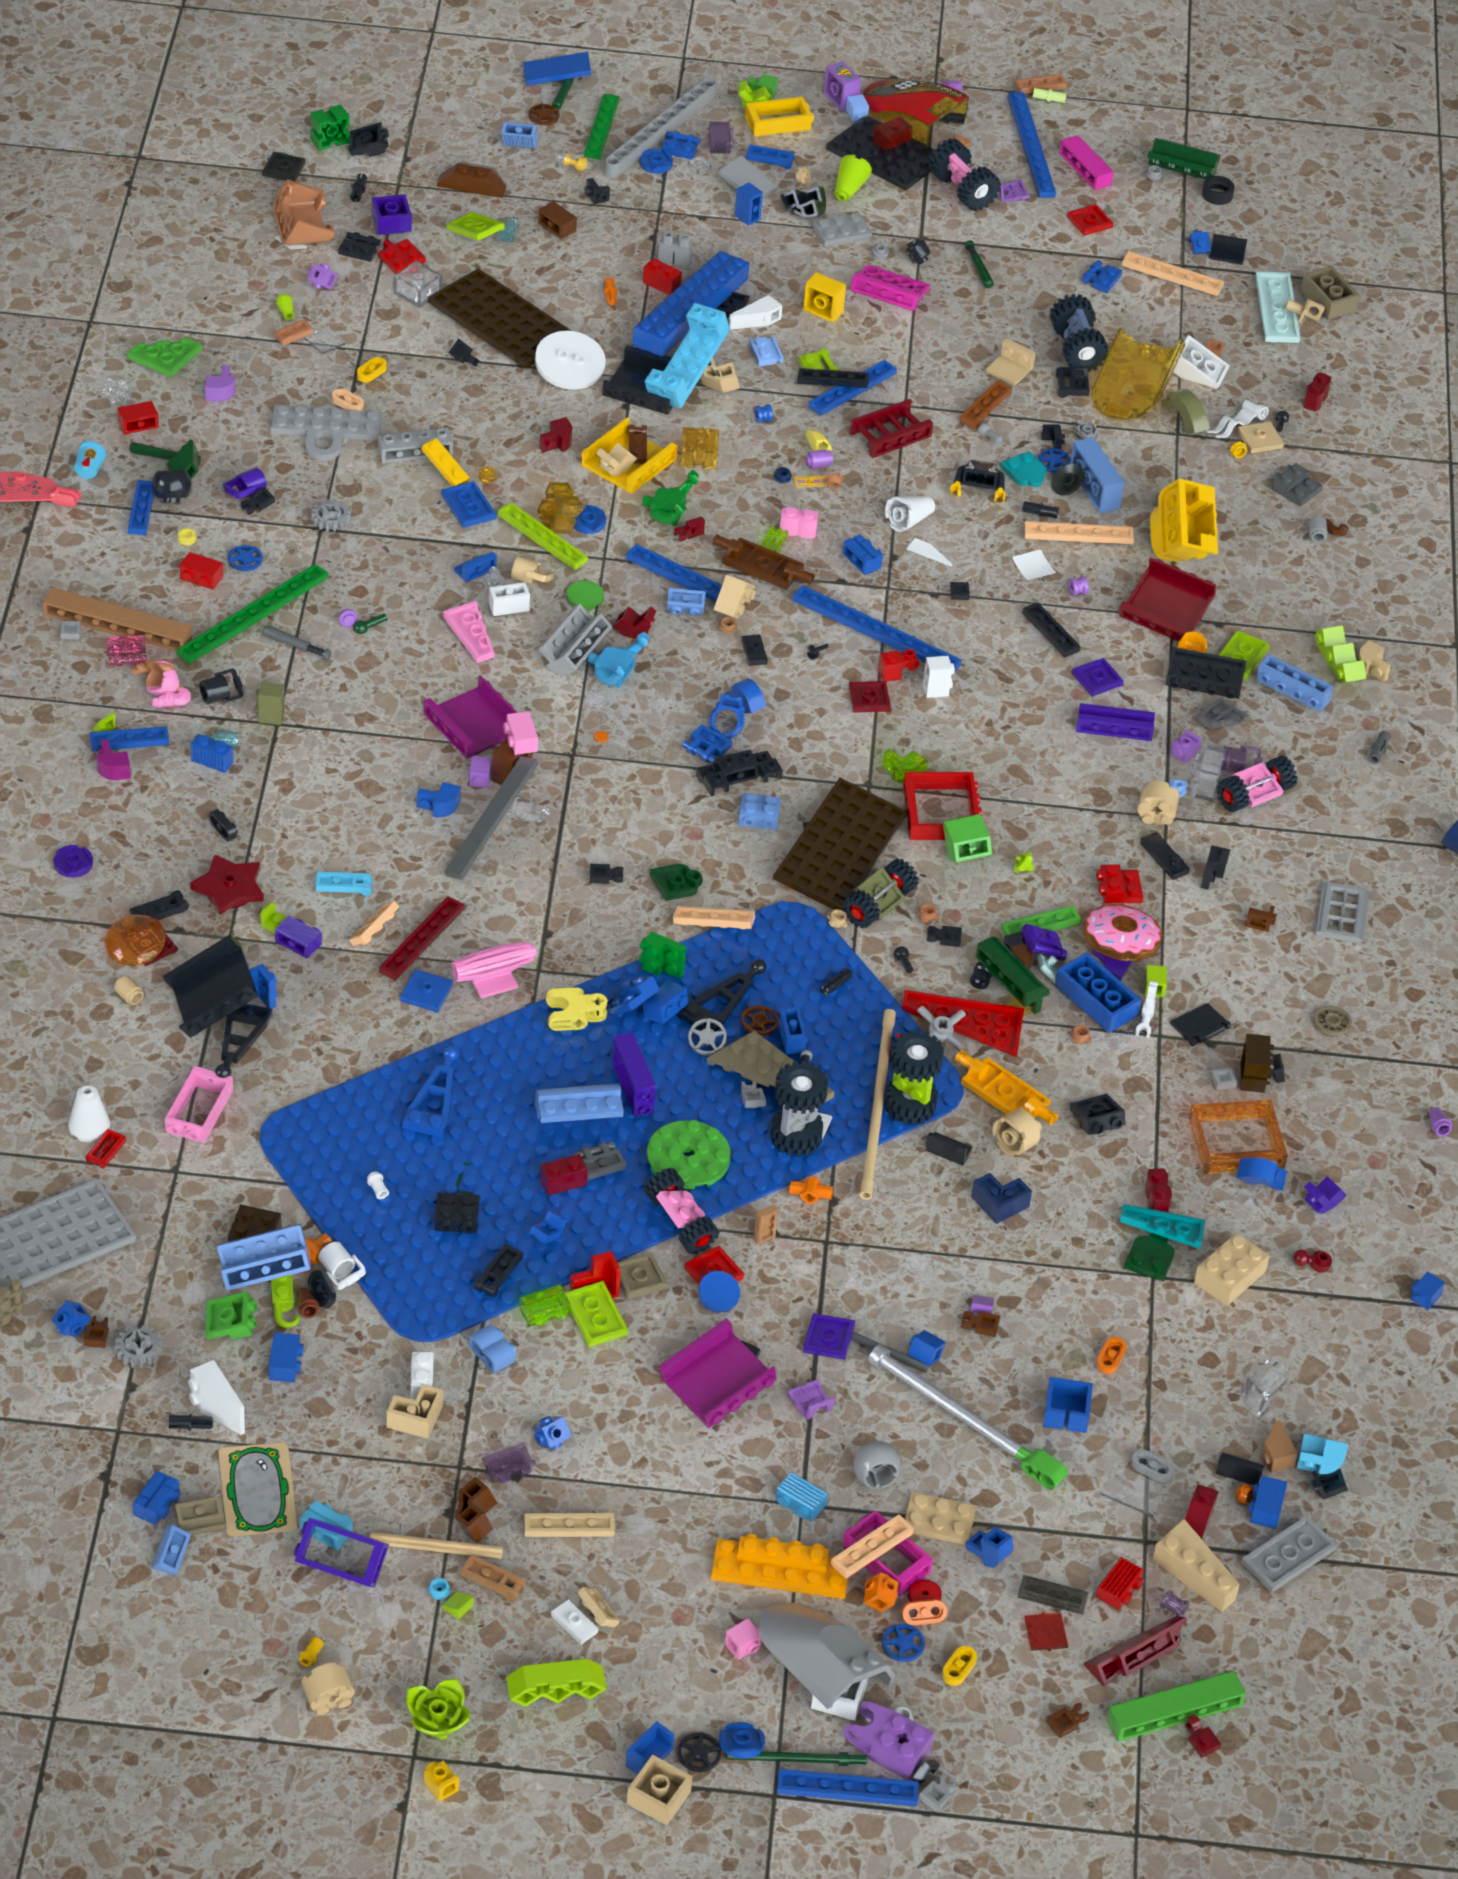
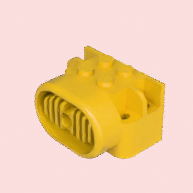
M1178 478L1163 488L1158 497L1159 506L1152 511L1150 516L1151 545L1155 555L1161 559L1175 562L1188 561L1192 558L1203 559L1208 553L1217 555L1218 530L1216 523L1215 487Z

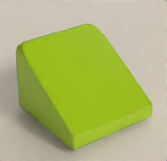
M112 712L94 726L93 731H111L116 728L115 713Z
M456 1591L441 1605V1608L459 1620L474 1606V1597Z

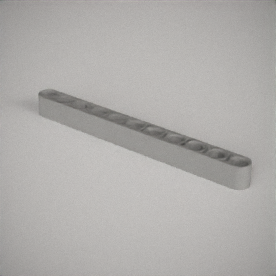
M712 78L702 79L606 158L605 175L609 178L619 177L640 159L644 151L653 149L667 137L668 131H675L714 99L716 81Z

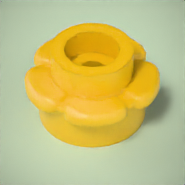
M1241 441L1235 442L1230 448L1231 455L1236 458L1245 456L1247 453L1246 444Z

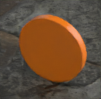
M597 731L594 734V739L597 742H606L609 738L608 733L605 731Z

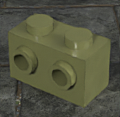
M261 682L260 689H256L255 701H258L255 714L259 715V723L282 725L285 713L284 684Z

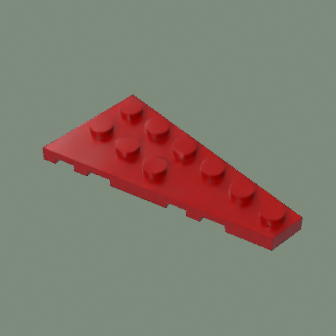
M905 990L902 1004L904 1011L925 1019L918 1012L921 1006H924L935 1018L939 1016L950 1018L959 1010H963L966 1016L953 1025L954 1032L1017 1057L1024 1008Z

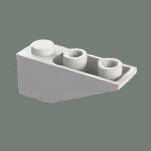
M767 295L730 314L729 328L731 330L769 326L781 319L782 305Z

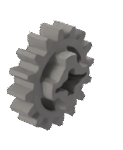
M326 499L325 503L319 501V505L315 504L314 509H311V521L314 522V526L319 525L320 530L326 528L327 532L329 529L336 532V528L343 530V526L347 527L348 522H351V509H348V505H343V501L337 503L336 499L332 502Z
M134 1325L132 1330L126 1327V1333L119 1332V1338H115L114 1347L117 1359H123V1365L131 1363V1368H134L136 1364L143 1368L144 1363L150 1366L151 1360L157 1361L158 1355L162 1354V1339L159 1338V1333H154L153 1328L146 1330L145 1325L141 1329Z

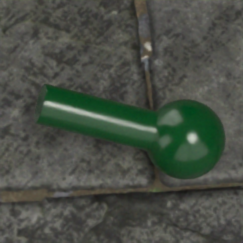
M384 613L368 621L358 620L354 623L353 630L355 633L364 634L368 631V628L387 621V616Z

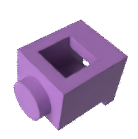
M1186 729L1184 734L1172 743L1170 754L1186 763L1199 753L1201 738Z

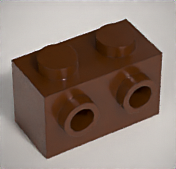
M553 201L539 209L538 223L560 239H563L576 232L577 217Z

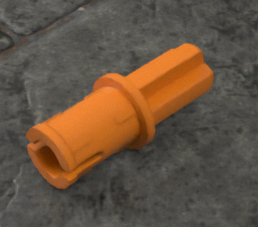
M606 278L604 280V295L607 303L612 307L617 304L616 295L618 291L615 288L614 279Z

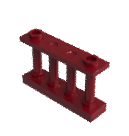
M907 399L852 419L849 434L852 436L861 433L870 442L869 455L875 458L932 437L933 422L930 419L920 422L911 413L912 400ZM905 416L913 425L905 428L898 419ZM891 422L898 431L890 433L883 424ZM876 427L883 436L875 438L868 429Z

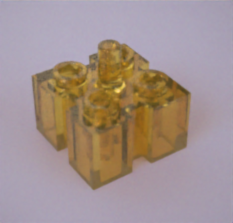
M683 427L681 467L695 468V465H702V468L717 469L719 429Z
M549 482L545 491L546 498L541 500L537 512L543 520H547V527L554 533L571 534L576 523L575 517H578L579 513L583 511V504L575 496L568 482Z

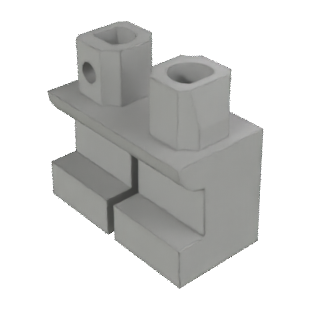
M666 230L659 244L657 260L668 264H673L674 261V265L689 267L693 254V240H690L689 234L682 233L677 238L673 237L674 233L672 231Z

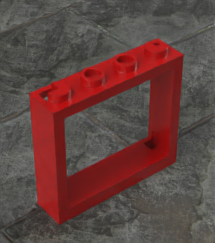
M973 772L904 773L903 790L906 811H908L907 822L910 840H945L943 824H919L915 790H966L970 815L980 814L982 817V808L978 807L980 804V794L976 793L978 791V781L974 780Z

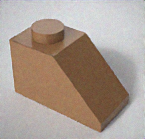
M1280 1420L1275 1422L1261 1453L1262 1462L1264 1465H1267L1271 1473L1295 1467L1298 1455Z

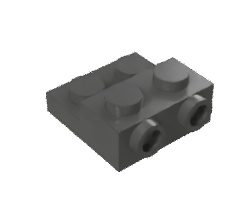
M1295 463L1292 466L1290 464L1287 465L1283 473L1280 474L1278 472L1275 474L1272 490L1301 507L1321 492L1323 485L1309 477V470Z

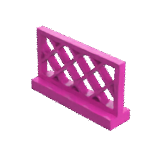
M869 264L859 274L855 273L853 275L851 291L915 311L917 303L930 289V284Z

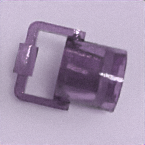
M1240 745V748L1224 746L1220 770L1236 773L1244 770L1247 750L1257 751L1254 765L1262 763L1261 749Z

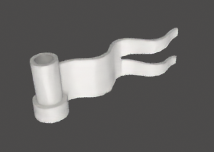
M1245 400L1242 410H1240L1237 416L1231 418L1226 415L1220 420L1214 430H1206L1205 432L1219 433L1226 423L1230 421L1226 431L1222 435H1216L1217 438H1226L1238 423L1243 426L1248 425L1254 417L1264 420L1268 415L1269 409L1264 405H1257L1249 400Z

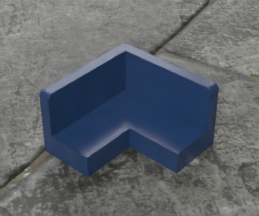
M988 1173L973 1181L971 1197L998 1224L1027 1209L1030 1206L1032 1190L1020 1178L1002 1186L991 1173Z

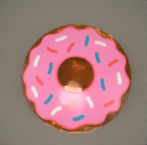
M1105 905L1092 910L1086 916L1083 926L1084 937L1093 949L1107 957L1122 961L1147 959L1159 950L1162 941V930L1151 916L1141 910L1124 905Z

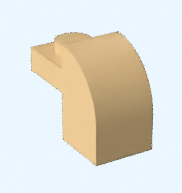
M618 443L609 454L601 448L596 453L601 457L600 466L612 476H619L625 473L637 459Z
M1369 640L1361 647L1358 661L1364 660L1366 675L1371 674L1385 682L1389 677L1391 668L1390 664L1382 660L1385 649Z

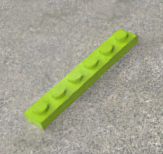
M511 502L498 510L499 517L573 570L588 562V556Z

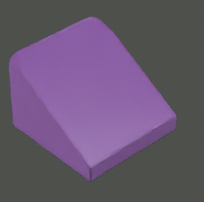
M973 1295L970 1312L979 1314L980 1311L992 1314L995 1298Z

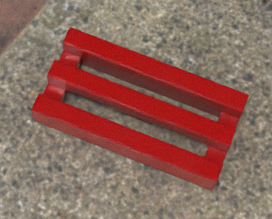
M107 1129L85 1156L86 1161H93V1164L96 1166L100 1164V1168L104 1169L124 1145L126 1136ZM111 1136H113L112 1139H111L108 1143H106L107 1140H108ZM105 1144V1146L103 1147L102 1151H101V1152L98 1154V1156L96 1157L95 1155L98 1153V1151H99V1150L102 1148V1146Z

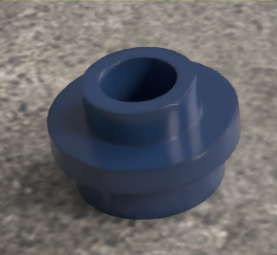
M779 467L774 473V479L779 483H787L791 481L792 474L788 468Z

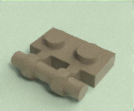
M13 1279L8 1288L4 1286L0 1288V1328L9 1323L12 1318V1311L15 1313L22 1311L24 1305L23 1298L21 1297L23 1288L18 1279Z

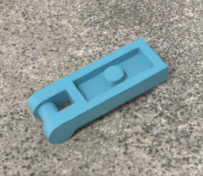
M317 872L316 891L360 893L363 896H368L372 892V876L370 874Z

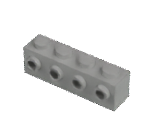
M449 428L379 435L378 452L381 462L389 463L428 458L421 448L424 444L435 438L440 441L450 455H453V439Z

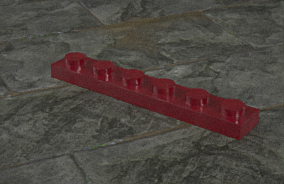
M447 896L379 966V973L396 981L464 910V904Z

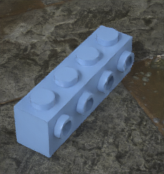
M1270 654L1259 664L1256 681L1319 712H1322L1330 703L1333 685Z

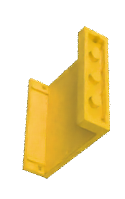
M627 417L582 451L581 465L633 494L677 459L678 445L672 442L663 449L647 440V462L645 464H632L625 473L619 476H612L600 466L601 457L596 453L601 448L609 454L617 443L629 452V418Z

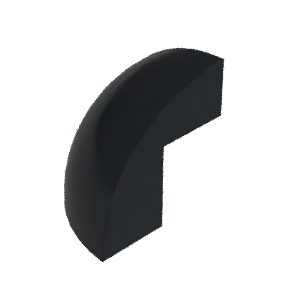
M816 186L804 192L794 189L780 195L785 206L797 215L817 217L825 213L826 195L824 187Z

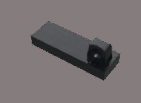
M1157 832L1141 838L1140 844L1172 880L1189 874L1190 868L1184 863V860L1178 853H1175Z

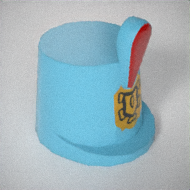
M94 441L81 443L74 464L76 474L85 479L94 478L106 459L105 449Z

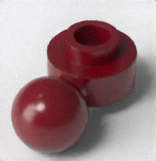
M1301 1249L1297 1250L1293 1255L1296 1265L1305 1266L1310 1264L1312 1269L1321 1273L1327 1272L1332 1264L1331 1256L1324 1251H1316L1311 1256L1306 1250Z

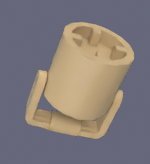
M519 556L516 558L511 572L513 580L526 582L530 585H535L537 580L548 582L554 578V573L542 570L539 562Z

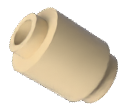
M123 976L116 980L114 990L127 1003L136 1005L142 1000L144 996L142 988L131 977Z

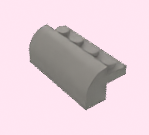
M581 604L576 605L539 647L540 652L549 661L546 667L559 675H568L576 671L612 628L611 624L602 613L591 617Z

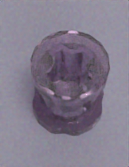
M1169 1590L1161 1600L1160 1607L1162 1609L1167 1608L1175 1613L1176 1616L1182 1617L1187 1611L1190 1602L1180 1599L1174 1595L1172 1590Z

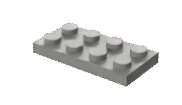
M1305 1516L1243 1557L1241 1564L1272 1593L1335 1551L1337 1544L1308 1516Z

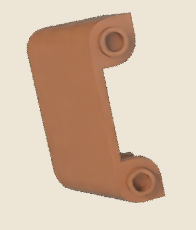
M286 179L273 204V212L283 244L291 246L329 242L334 238L335 230L333 226L328 224L324 227L320 210L326 205L323 190Z

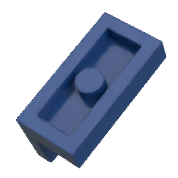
M492 551L454 567V571L467 583L496 570L497 555Z

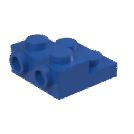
M651 975L646 978L640 976L634 981L630 979L622 984L623 988L617 992L619 997L612 1001L613 1005L607 1011L610 1016H614L635 1009L660 990L655 978Z

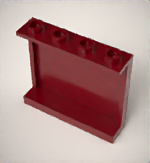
M1150 557L1149 566L1127 602L1123 601L1119 607L1120 617L1179 642L1185 633L1192 632L1197 627L1216 595V584L1210 580L1199 578L1193 573H1187L1177 566L1168 565L1160 559Z

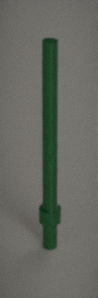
M762 1751L759 1755L746 1759L727 1755V1760L835 1763L838 1766H848V1764L866 1765L867 1755H848V1752L820 1754Z

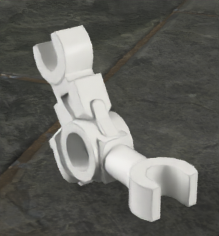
M1150 981L1147 998L1144 1001L1141 1014L1142 1022L1136 1027V1036H1139L1141 1030L1147 1032L1146 1038H1149L1151 1035L1149 1023L1154 1014L1158 982Z

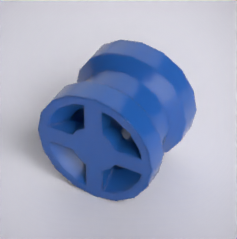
M766 404L764 407L760 405L755 406L754 414L757 423H762L763 421L772 422L773 411L770 404Z

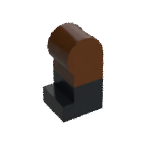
M1022 931L1004 936L1003 943L1030 969L1033 953L1025 946V938Z

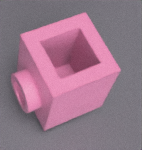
M749 1619L726 1631L725 1645L738 1660L749 1653H755L761 1645V1639L758 1634L759 1627L756 1624L753 1625Z

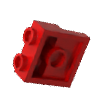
M1120 864L1100 865V870L1096 872L1097 882H1100L1099 895L1103 896L1104 904L1143 903L1144 897L1138 870H1121Z

